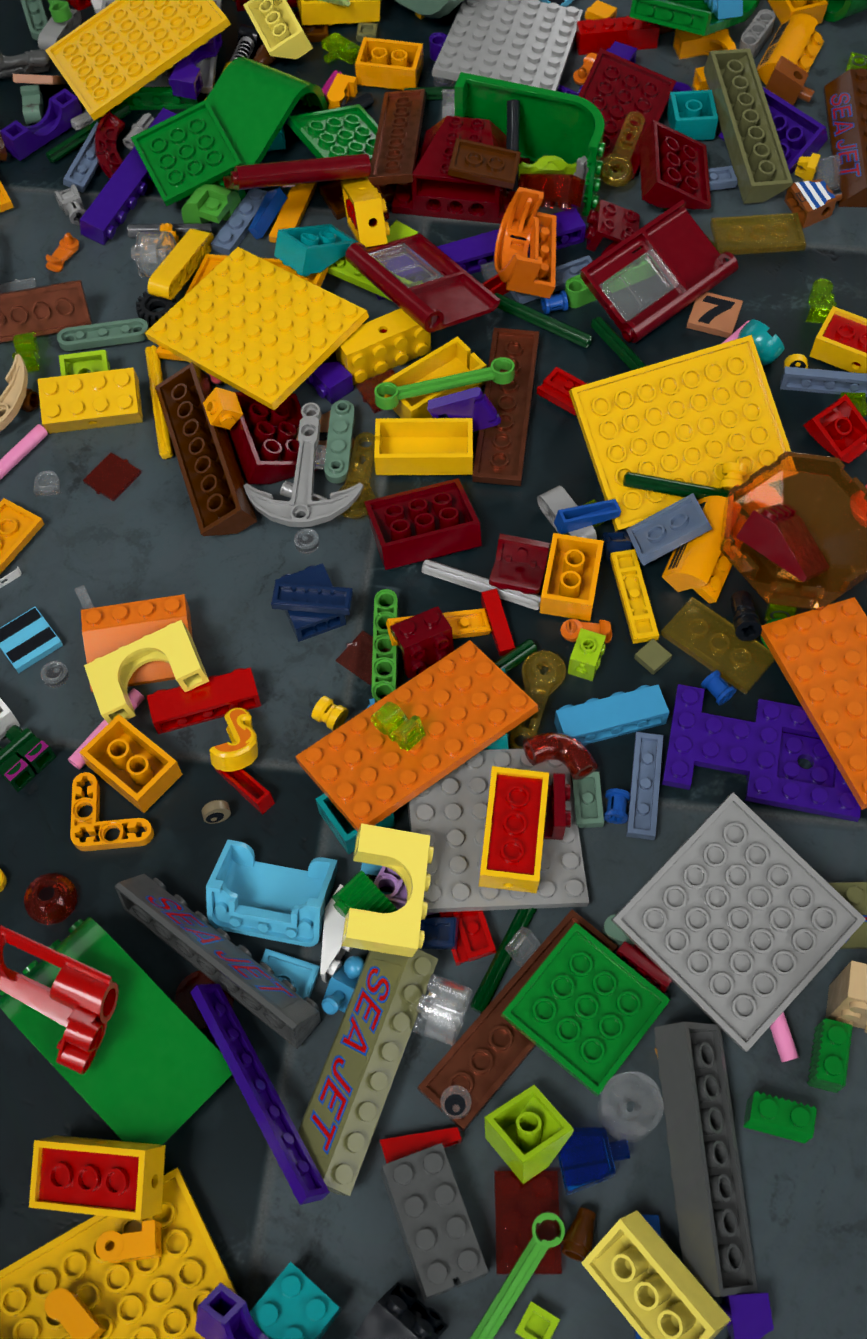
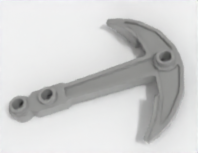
M313 402L306 403L301 408L303 418L299 424V451L291 500H274L270 493L260 491L248 483L243 485L249 501L258 512L273 522L289 527H312L333 520L355 503L364 488L362 483H358L345 490L331 493L330 499L313 501L316 448L319 445V420L321 419L320 407Z

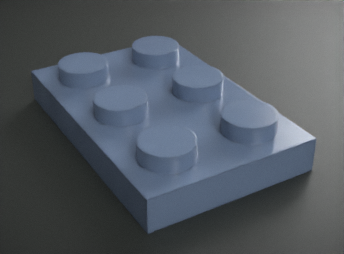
M694 493L629 527L626 531L644 566L711 530L712 527Z

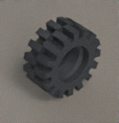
M145 291L143 297H138L139 302L136 301V310L138 317L146 320L148 326L152 327L177 301L175 297L169 300L149 295ZM156 308H164L159 312H151Z

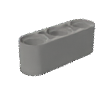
M70 9L72 17L61 23L54 22L51 17L38 36L39 49L46 50L79 27L82 20L80 11Z
M768 9L759 11L741 36L739 49L750 48L753 59H755L772 34L776 16L773 11Z
M560 485L537 496V502L541 511L556 531L557 528L554 521L558 510L577 506L566 490ZM592 525L564 533V535L597 540V534Z

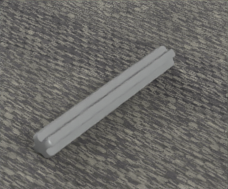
M425 559L422 564L423 574L469 589L484 592L497 588L491 586L487 578L429 559ZM497 588L500 599L534 610L540 608V595L524 594L521 591Z

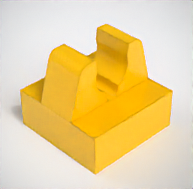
M812 153L811 157H799L798 166L794 174L802 178L803 181L813 180L821 155Z

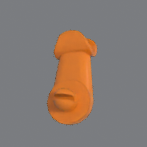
M589 53L584 58L583 65L574 72L573 80L577 85L581 86L584 84L597 54Z
M66 233L64 238L59 241V246L51 256L46 255V260L48 261L45 265L46 268L53 272H61L64 263L78 251V239L73 238L70 233Z
M569 619L563 622L560 629L563 638L570 642H576L581 628L605 635L606 644L610 643L612 639L611 624L606 620H599V623Z

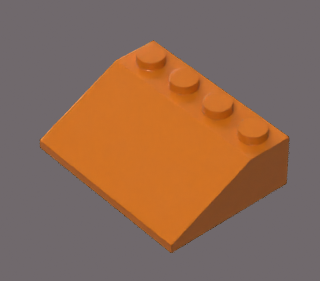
M185 594L82 609V635L87 664L96 658L103 657L122 646L131 644L145 635L152 634L182 620L193 639L190 608ZM152 661L142 665L132 674L128 687L175 680V676L169 663Z

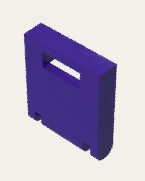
M480 387L428 400L427 410L433 418H446L444 414L449 418H473V432L497 426L501 422V417L486 394H483Z

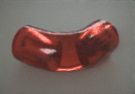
M548 732L532 736L523 741L525 755L532 765H537L547 760H558L567 767L575 780L590 775L598 767L586 747L580 741L567 734Z

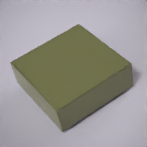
M358 23L356 41L362 42L363 37L377 38L378 24Z
M652 639L635 654L634 659L654 675L671 660L672 654L656 640Z

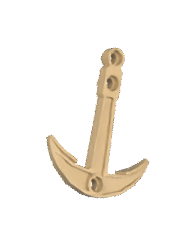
M20 354L15 355L12 367L5 378L9 384L0 396V431L12 422L26 397L28 373L25 362Z

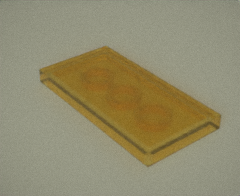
M798 213L711 218L710 225L715 248L720 255L725 251L733 255L803 251L806 247Z
M694 597L690 598L662 629L660 634L711 671L718 670L721 673V678L744 694L749 692L775 661L770 650L757 640L742 641L737 638L732 623Z

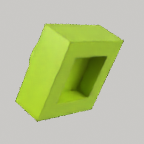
M531 1301L515 1334L523 1339H551L560 1319Z

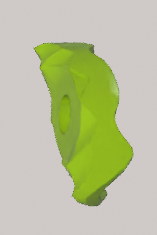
M552 155L543 156L534 164L522 162L519 164V180L530 181L534 184H557L561 181L572 182L574 181L573 175L576 172L577 163L567 164L562 158Z

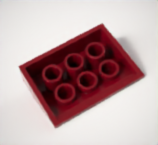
M653 120L639 138L642 200L659 208H671L683 199L686 209H709L711 207L706 145Z
M235 392L243 415L229 432L248 484H273L295 477L299 443L294 437L300 420L303 418L296 394L292 393L274 411L242 392ZM316 450L315 457L317 461H315V470L321 469L324 464L322 460H320Z
M459 478L364 501L385 570L482 546L480 522Z
M783 503V505L776 504L753 510L736 538L802 582L828 571L830 568L829 564L802 518L795 514L797 510L794 507Z

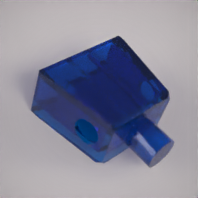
M603 1127L574 1128L573 1134L557 1154L566 1195H571L613 1178L616 1174L614 1162L630 1159L627 1140L609 1142L606 1128Z

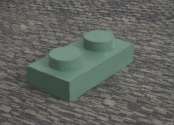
M599 772L572 773L571 782L576 825H578V828L603 827L604 815Z

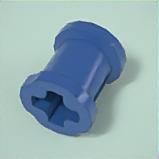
M565 290L560 291L559 294L551 295L550 299L541 297V306L544 314L548 315L551 311L561 309L563 311L568 310V299Z
M718 670L708 675L701 683V687L707 689L716 698V703L719 706L726 703L736 693V688L734 686L730 687L721 678V673Z
M608 789L605 793L608 801L604 820L614 824L626 823L629 817L626 814L627 801L630 800V793L623 789Z

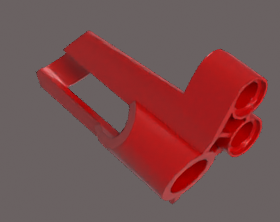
M0 925V990L66 1027L62 1039L57 1044L59 1052L56 1062L79 1074H85L106 1033L107 1022L116 1008L119 993L118 984L112 981L111 976ZM5 944L13 945L60 967L61 970L55 978L52 988L7 968L3 960Z

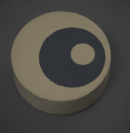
M224 800L211 801L204 805L201 810L204 821L209 824L220 823L231 815L229 804Z

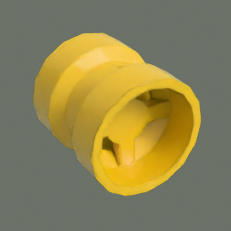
M735 462L724 463L722 473L725 476L720 481V489L743 493L745 491V482L742 477L747 475L748 466Z
M323 696L313 708L311 717L319 723H326L327 728L334 731L344 724L349 710L342 705H335L331 698Z

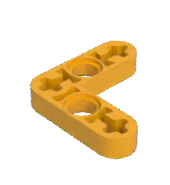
M89 772L80 773L74 778L72 783L70 837L77 849L80 851L139 847L147 845L152 841L154 830L149 821L144 818L99 821L100 785L98 780ZM89 781L91 784L87 787V795L89 798H86L85 793L81 787L85 786V782ZM88 805L93 808L92 813L88 817L78 816V812L83 806ZM140 827H143L146 832H142V837H137L136 832L139 831ZM125 828H127L129 831V833H127L128 839H126ZM110 829L120 830L117 839L113 841L105 839V835ZM84 832H87L91 837H86V841L82 842L80 838L83 837ZM98 834H99L100 841H98V840L96 839V837H95V836H98Z

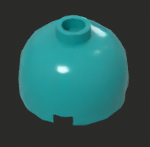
M751 319L740 331L738 339L752 335L762 366L771 364L785 350L784 344L776 334L772 337L767 332L770 329L767 325L758 320Z

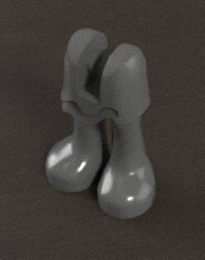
M30 50L15 56H5L0 51V79L13 76V74H36L51 70L50 57L45 50Z

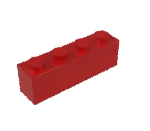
M629 16L577 21L575 39L578 55L598 54L600 48L603 50L610 49L615 41L635 47L637 50L655 49L658 44L660 26L659 24Z
M251 667L246 669L238 668L231 673L220 676H209V682L186 693L179 686L168 690H157L154 694L146 695L152 722L158 735L224 717L232 708L250 710L261 707Z

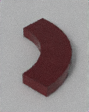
M110 111L101 118L97 126L94 142L98 163L109 179L123 162L117 152L116 141L121 131L125 128V123Z

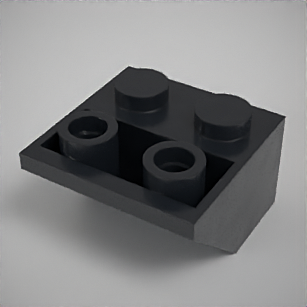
M397 1282L376 1302L355 1335L359 1339H440L448 1325L443 1322L442 1316L435 1309L427 1308L421 1303L411 1288Z

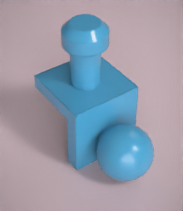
M356 955L350 956L346 959L344 965L331 977L321 1003L325 1013L333 1015L338 1010L345 1013L365 963L361 957Z

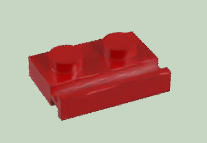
M556 366L544 379L543 384L537 387V394L576 416L569 391L572 388L587 383Z
M483 911L439 912L440 917L457 918L459 920L457 949H451L456 966L496 953Z

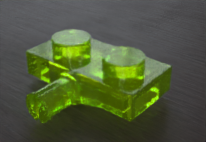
M336 32L322 40V48L329 52L323 57L327 64L335 59L344 60L350 65L356 62L360 46Z

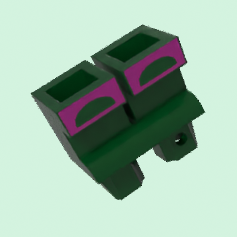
M13 725L5 735L10 743L4 748L0 746V775L19 792L36 776L32 769L37 773L41 772L56 758V755L46 742L37 738L27 727L23 730Z

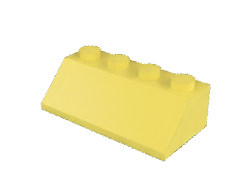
M250 0L243 5L270 56L298 59L313 49L287 0Z
M638 1211L620 1218L581 1263L642 1339H714L731 1321Z

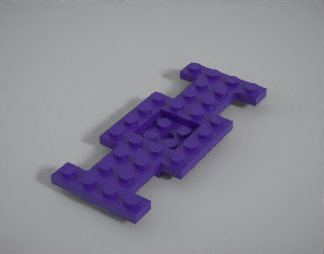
M678 684L662 785L690 790L694 766L746 775L747 780L745 801L858 822L861 808L802 706L758 699L755 721H745L702 713L705 689ZM807 759L812 767L804 769L799 766L797 760Z

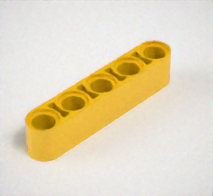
M190 228L150 276L147 285L149 295L169 300L174 299L201 265L205 255L211 252V242L214 240L213 233Z

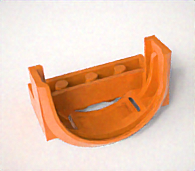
M519 187L510 201L499 227L494 251L495 270L501 281L506 283V290L550 299L555 289L557 216L538 212L544 198V192ZM521 237H523V238H526V240H521V239H516V238H521ZM529 245H530V258H527V257H528V248H529Z

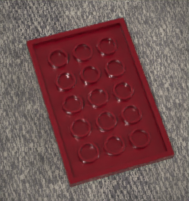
M600 48L578 96L593 103L600 110L604 118L603 143H605L603 157H601L603 167L634 179L640 165L639 138L653 120L659 122L676 81Z

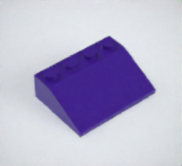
M763 87L791 175L798 166L799 157H811L812 153H817L828 140L826 126ZM721 132L718 137L725 142Z

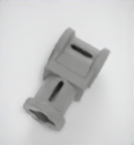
M75 184L71 185L69 189L60 192L54 191L61 210L64 211L66 216L69 215L72 224L79 226L80 219L86 212V209L83 207Z

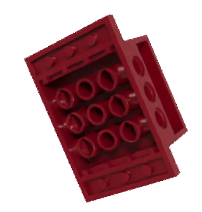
M446 116L426 131L423 147L418 148L416 166L412 173L413 182L405 185L397 183L392 203V213L501 224L504 213L516 191L510 192L506 191L504 187L449 176L448 170L456 138L506 149L507 136L493 122L487 119ZM520 157L519 164L522 162L530 164L531 158ZM519 180V187L526 188L527 181Z

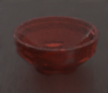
M47 873L41 875L30 883L25 892L24 905L26 911L34 921L40 924L53 925L60 923L69 917L75 909L78 897L77 890L74 884L61 874ZM48 886L53 887L55 891L54 896L47 901H41L39 899L40 891Z

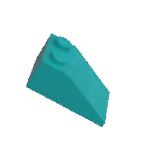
M332 224L278 229L274 256L281 260L284 265L296 270L297 274L309 276L313 273H320L346 255L348 247L358 241Z

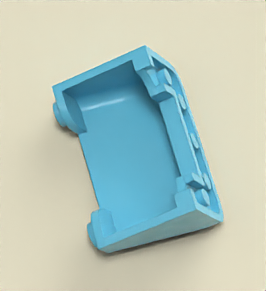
M227 840L206 885L207 919L211 926L216 929L219 927L228 932L304 947L315 946L323 929L325 907L330 901L337 873L338 860L323 857L314 858L310 862L308 871L257 862L255 861L254 850L248 844Z

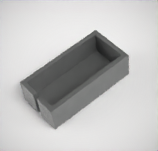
M443 1144L435 1145L382 1165L380 1173L423 1301L451 1291L455 1286L453 1282L455 1278H457L455 1283L458 1288L485 1277L489 1272Z

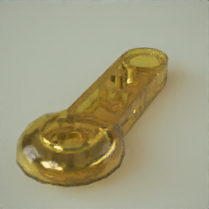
M630 112L627 115L613 152L601 160L603 161V168L599 177L608 185L615 187L624 186L632 179L633 167L631 156L645 123L644 116L639 112ZM635 120L639 123V126H633L629 121ZM628 133L632 134L630 141L626 140Z
M369 432L360 433L356 437L347 480L339 489V491L345 490L358 483L364 485L360 496L357 498V502L341 514L345 518L360 519L366 517L367 512L364 501L375 499L370 485L375 462V435ZM364 441L372 443L370 447L360 446ZM362 456H365L366 461H364L363 464H360Z
M541 650L534 652L525 659L522 665L524 692L538 704V712L533 715L529 729L524 727L525 721L512 729L510 735L511 749H532L534 747L548 698L562 684L566 677L564 661L551 651ZM542 666L548 667L546 675L540 674ZM519 735H525L529 738L530 742L527 746L520 747L516 745L515 738Z

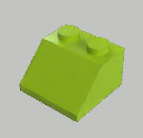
M535 1085L484 1117L485 1139L523 1184L549 1167L574 1132V1128Z

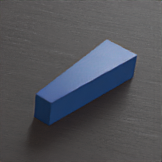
M280 187L266 193L248 228L256 240L264 236L288 198Z
M616 499L561 509L557 512L554 524L558 533L564 534L617 518L621 513V509Z

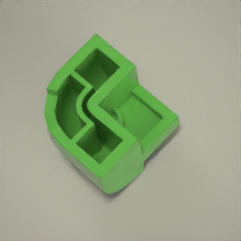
M204 184L193 192L182 207L183 222L209 223V221L219 224L222 219L227 221L241 202L239 193L216 184Z

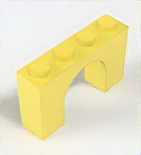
M182 620L171 623L165 628L145 635L131 644L122 646L118 650L96 658L94 661L84 665L101 716L108 724L118 714L126 720L136 716L128 695V682L132 674L148 662L164 661L169 663L175 679L185 693L209 682L191 634Z
M361 823L356 835L353 861L384 866L395 871L402 878L406 886L407 900L405 906L392 913H378L350 908L345 917L341 946L413 957L418 948H422L425 933L423 930H420L421 919L425 920L428 903L423 901L424 891H428L431 875L426 872L427 864H431L434 847L429 846L430 835Z

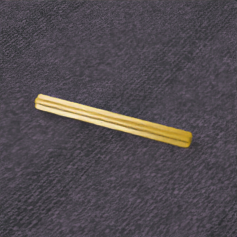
M152 345L151 347H146L145 355L159 455L162 459L166 460L167 458H172L174 453L172 440L155 386L163 382L160 358L156 353L157 347Z

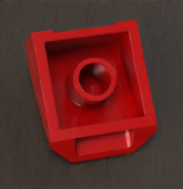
M846 394L803 425L825 450L848 464L867 450V422Z

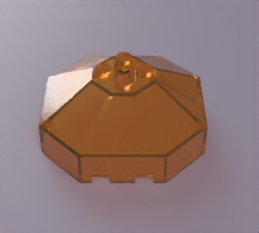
M786 451L778 456L774 463L769 466L765 465L750 475L746 482L740 486L737 484L729 490L724 505L720 551L767 604L820 611L867 578V488L856 476L852 479L844 470V463L839 458ZM783 503L794 507L797 510L795 514L802 518L829 564L830 568L828 571L802 582L736 538L753 510L776 504L783 505Z

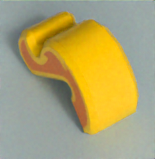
M232 708L224 716L228 725L226 732L231 742L209 749L211 764L217 770L224 772L241 770L251 765L258 757L257 734L253 730L252 716L243 708Z

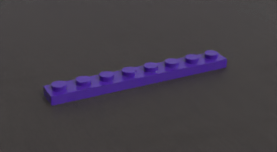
M220 984L196 985L190 993L299 1205L323 1200L329 1194V1190Z

